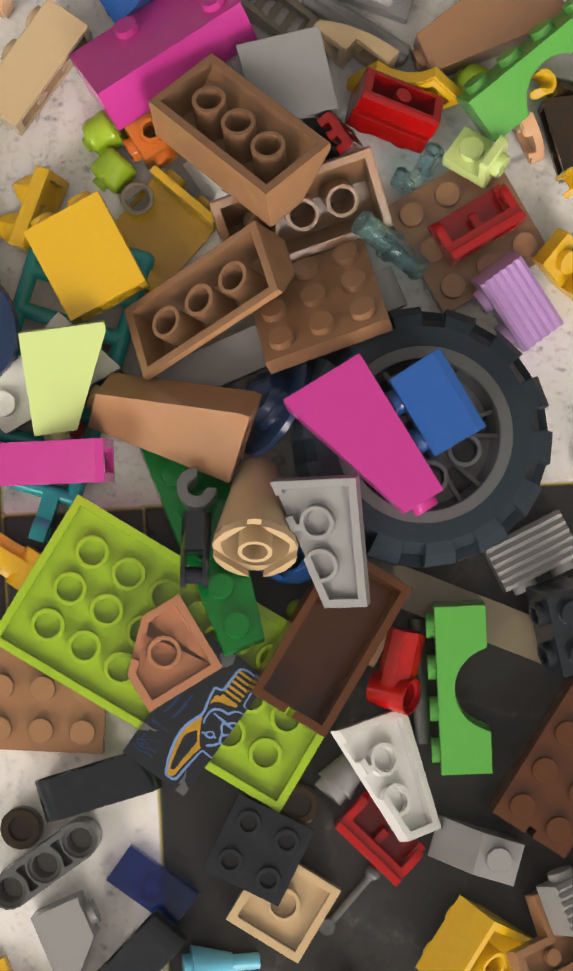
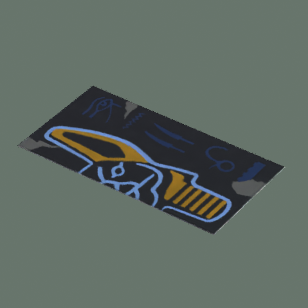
M209 635L206 637V640L223 668L152 710L122 751L182 796L187 793L256 698L247 692L246 689L257 670L235 654L224 658L218 641Z

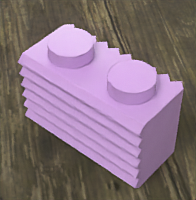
M513 251L508 252L471 279V283L477 290L472 294L475 302L485 314L492 312L499 323L494 327L496 334L500 332L508 341L523 352L528 351L530 347L535 346L537 342L549 336L550 332L555 331L557 327L564 324L522 256Z

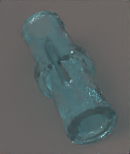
M370 211L362 212L353 222L351 232L374 248L379 259L384 262L390 261L411 280L419 279L426 272L430 262L429 259L405 242V236L399 230L389 229L373 216V213Z

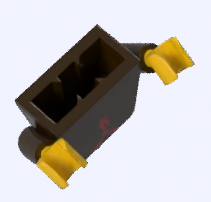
M544 68L533 74L531 79L537 82L539 88L531 91L529 95L533 100L543 96L548 97L542 100L537 112L557 177L555 181L559 182V184L567 183L569 190L563 194V197L569 199L573 196V81L555 77L552 71Z

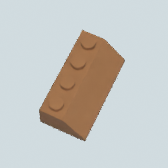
M212 53L148 101L156 136L270 227L303 201L331 149L329 141Z
M370 146L324 161L303 201L272 227L268 226L230 194L209 201L221 243L255 220L284 239L291 262L394 226Z
M254 220L125 308L124 312L143 378L149 381L283 293L295 275L284 239Z

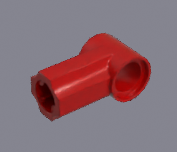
M397 626L389 628L380 667L372 673L367 684L366 699L369 704L404 715L413 713L421 695V683L416 677L425 642V634Z

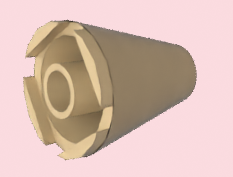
M253 457L239 465L212 539L215 561L225 570L240 576L249 577V570H263V577L273 576L289 569L297 559L299 548L295 532H291L285 519L287 514L279 496H275L270 484L272 479L281 478L280 470L273 461L267 458Z

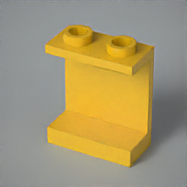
M156 165L150 169L152 179L147 184L154 196L151 209L142 215H132L124 211L116 220L129 247L149 252L154 256L153 270H150L147 278L151 286L146 289L148 293L180 272L216 231L209 200L201 194L195 199L183 189L187 183L170 168L163 172ZM143 190L129 205L130 208L138 201L147 197Z

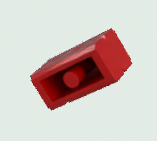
M367 67L350 96L345 125L353 127L362 134H371L391 142L397 148L409 149L421 154L429 138L431 139L439 127L444 98Z

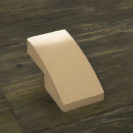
M318 20L313 25V27L319 26L326 57L343 69L353 58L364 67L379 60L388 67L395 69L399 50L380 38L361 29L334 21Z

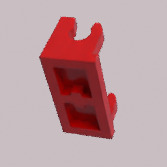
M503 183L496 185L488 192L453 213L429 225L427 229L449 266L452 267L521 226L527 216L508 187Z
M366 789L334 820V828L396 887L424 856L423 851L426 847L417 838L407 842H399Z

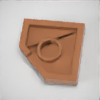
M179 594L142 615L127 673L148 711L151 712L223 668Z

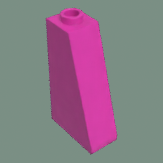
M360 353L283 399V404L289 413L359 474L361 478L401 514L412 510L417 517L439 503L435 495L444 489Z
M88 438L0 443V486L115 482L114 440Z

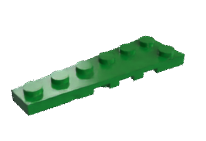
M139 447L181 550L182 513L188 510L180 502L176 484L181 473L190 467ZM198 471L200 475L199 485L193 488L190 494L199 496L203 494L207 487L217 488L218 498L215 505L206 511L211 513L208 588H203L202 584H195V587L225 658L263 643L265 637L250 572L249 577L227 571L213 557L212 539L230 491L229 483ZM188 556L187 567H203V556Z

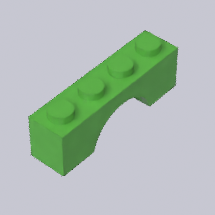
M566 0L561 6L563 10L553 19L547 18L536 24L529 31L531 37L520 46L514 45L503 51L496 59L498 64L487 73L480 72L464 84L463 88L465 91L458 95L456 99L484 137L496 142L500 135L505 136L529 116L527 90L535 71L543 62L561 53L573 54V0Z
M483 599L433 601V613H425L426 638H434L435 654L427 655L428 680H436L437 696H429L430 721H438L439 737H431L432 763H440L441 775L492 774V746L489 724L466 712L455 695L457 674L464 662L476 652L487 648L485 603Z

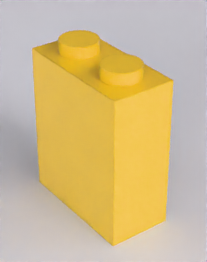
M89 191L77 194L67 202L69 207L56 214L49 211L37 216L30 222L32 227L23 231L69 320L74 324L84 323L151 287L105 200L98 191L90 194Z

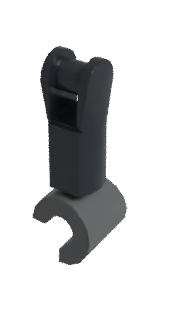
M197 467L188 468L182 472L176 484L180 502L188 510L182 513L180 588H186V584H202L203 588H208L211 513L206 511L211 509L217 502L218 491L217 488L207 487L203 494L199 496L190 494L191 490L199 485L200 475ZM188 556H203V567H187Z

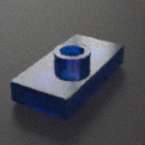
M132 843L106 879V881L149 912L153 913L158 908L176 926L199 894V891Z

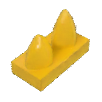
M40 166L35 167L33 174L24 176L14 182L12 187L22 205L20 211L0 215V237L8 244L28 254L30 245L23 231L32 227L30 222L37 216L52 211L53 214L60 211L70 183L52 170Z

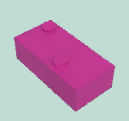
M153 0L132 15L119 19L113 27L68 56L89 92L118 131L148 113L150 111L148 102L150 99L209 54H214L225 63L237 55L236 45L255 41L258 38L239 0Z

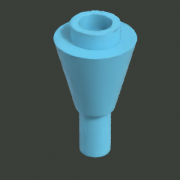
M190 945L189 954H182V971H244L260 969L259 952L232 954L229 951Z

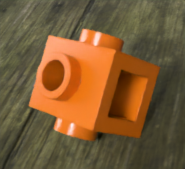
M151 111L124 127L128 138L122 141L135 163L142 160L148 170L154 165L161 169L179 157L175 150L156 136Z

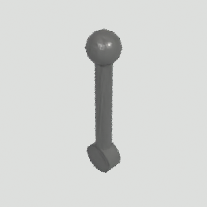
M373 864L366 868L363 879L332 915L325 917L319 928L323 935L328 936L334 933L335 923L371 881L380 878L381 872Z

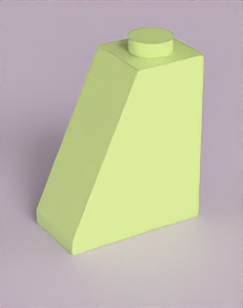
M104 320L21 331L18 333L34 436L44 435V441L65 440L70 438L69 431L78 429L106 332Z

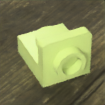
M465 126L444 154L442 165L484 189L493 176L499 178L505 171L510 161V156L507 155L509 139L500 135L497 141L493 142Z

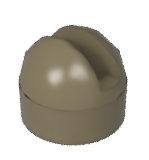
M131 182L122 190L120 201L122 207L128 213L142 215L151 209L154 196L150 187L145 183ZM143 190L147 197L138 201L130 208L126 201Z

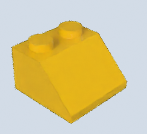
M459 895L456 902L446 912L445 920L435 936L425 946L423 955L415 968L419 971H512L506 952L533 938L486 907Z

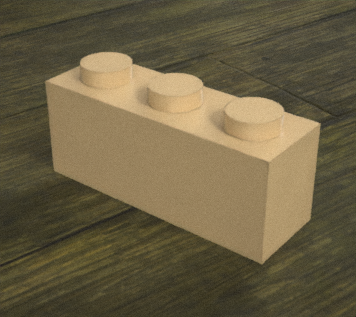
M46 0L42 7L38 5L30 12L25 22L26 29L18 39H12L5 46L1 54L0 121L21 136H23L74 66L68 55L93 40L89 26L53 0Z

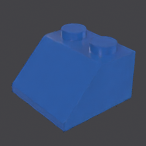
M440 348L387 382L390 391L385 393L398 416L403 413L405 414L413 428L408 432L421 454L427 451L429 457L433 458L487 427Z

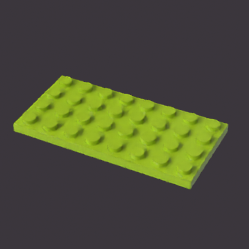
M77 495L0 620L1 648L137 729L140 728L151 713L127 676L142 615L179 594L204 637L206 638L209 635L216 641L217 638L195 584H186V588H180V555L80 495ZM256 602L265 640L263 643L237 652L235 655L258 671L288 620ZM256 697L205 766V769L280 813L324 737L285 715L290 707L284 713Z

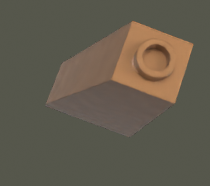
M459 0L416 34L414 50L410 51L414 67L417 72L438 67L446 76H450L469 64H479L497 57L509 47L514 45L520 46L531 37L529 31L536 24L547 18L553 19L563 10L561 6L564 1Z
M111 372L101 386L95 385L89 395L86 407L92 411L88 427L187 467H197L198 471L230 483L243 459L262 394L255 391L152 378L148 381L143 376Z

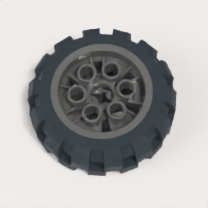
M420 307L390 310L388 315L393 331L318 357L312 367L310 383L360 353L376 381L381 386L439 348L442 350L487 426L484 428L485 433L473 434L464 439L473 446V458L470 462L466 463L456 460L452 454V447L433 458L429 457L427 451L422 453L429 467L439 471L441 486L444 490L435 495L439 503L417 517L412 510L401 514L360 476L359 478L367 557L376 558L392 565L412 567L453 564L473 555L483 553L507 537V533L522 517L527 516L542 490L539 487L546 465H549L551 461L553 432L548 431L545 408L549 404L538 376L532 378L519 358L522 353L500 332L495 336L475 324L476 318L448 309L444 313L421 311ZM403 413L399 418L407 431H409L412 426ZM296 418L294 419L291 444L295 473H297L298 477L357 474ZM451 467L470 481L468 486L460 493H458L449 478L447 471Z

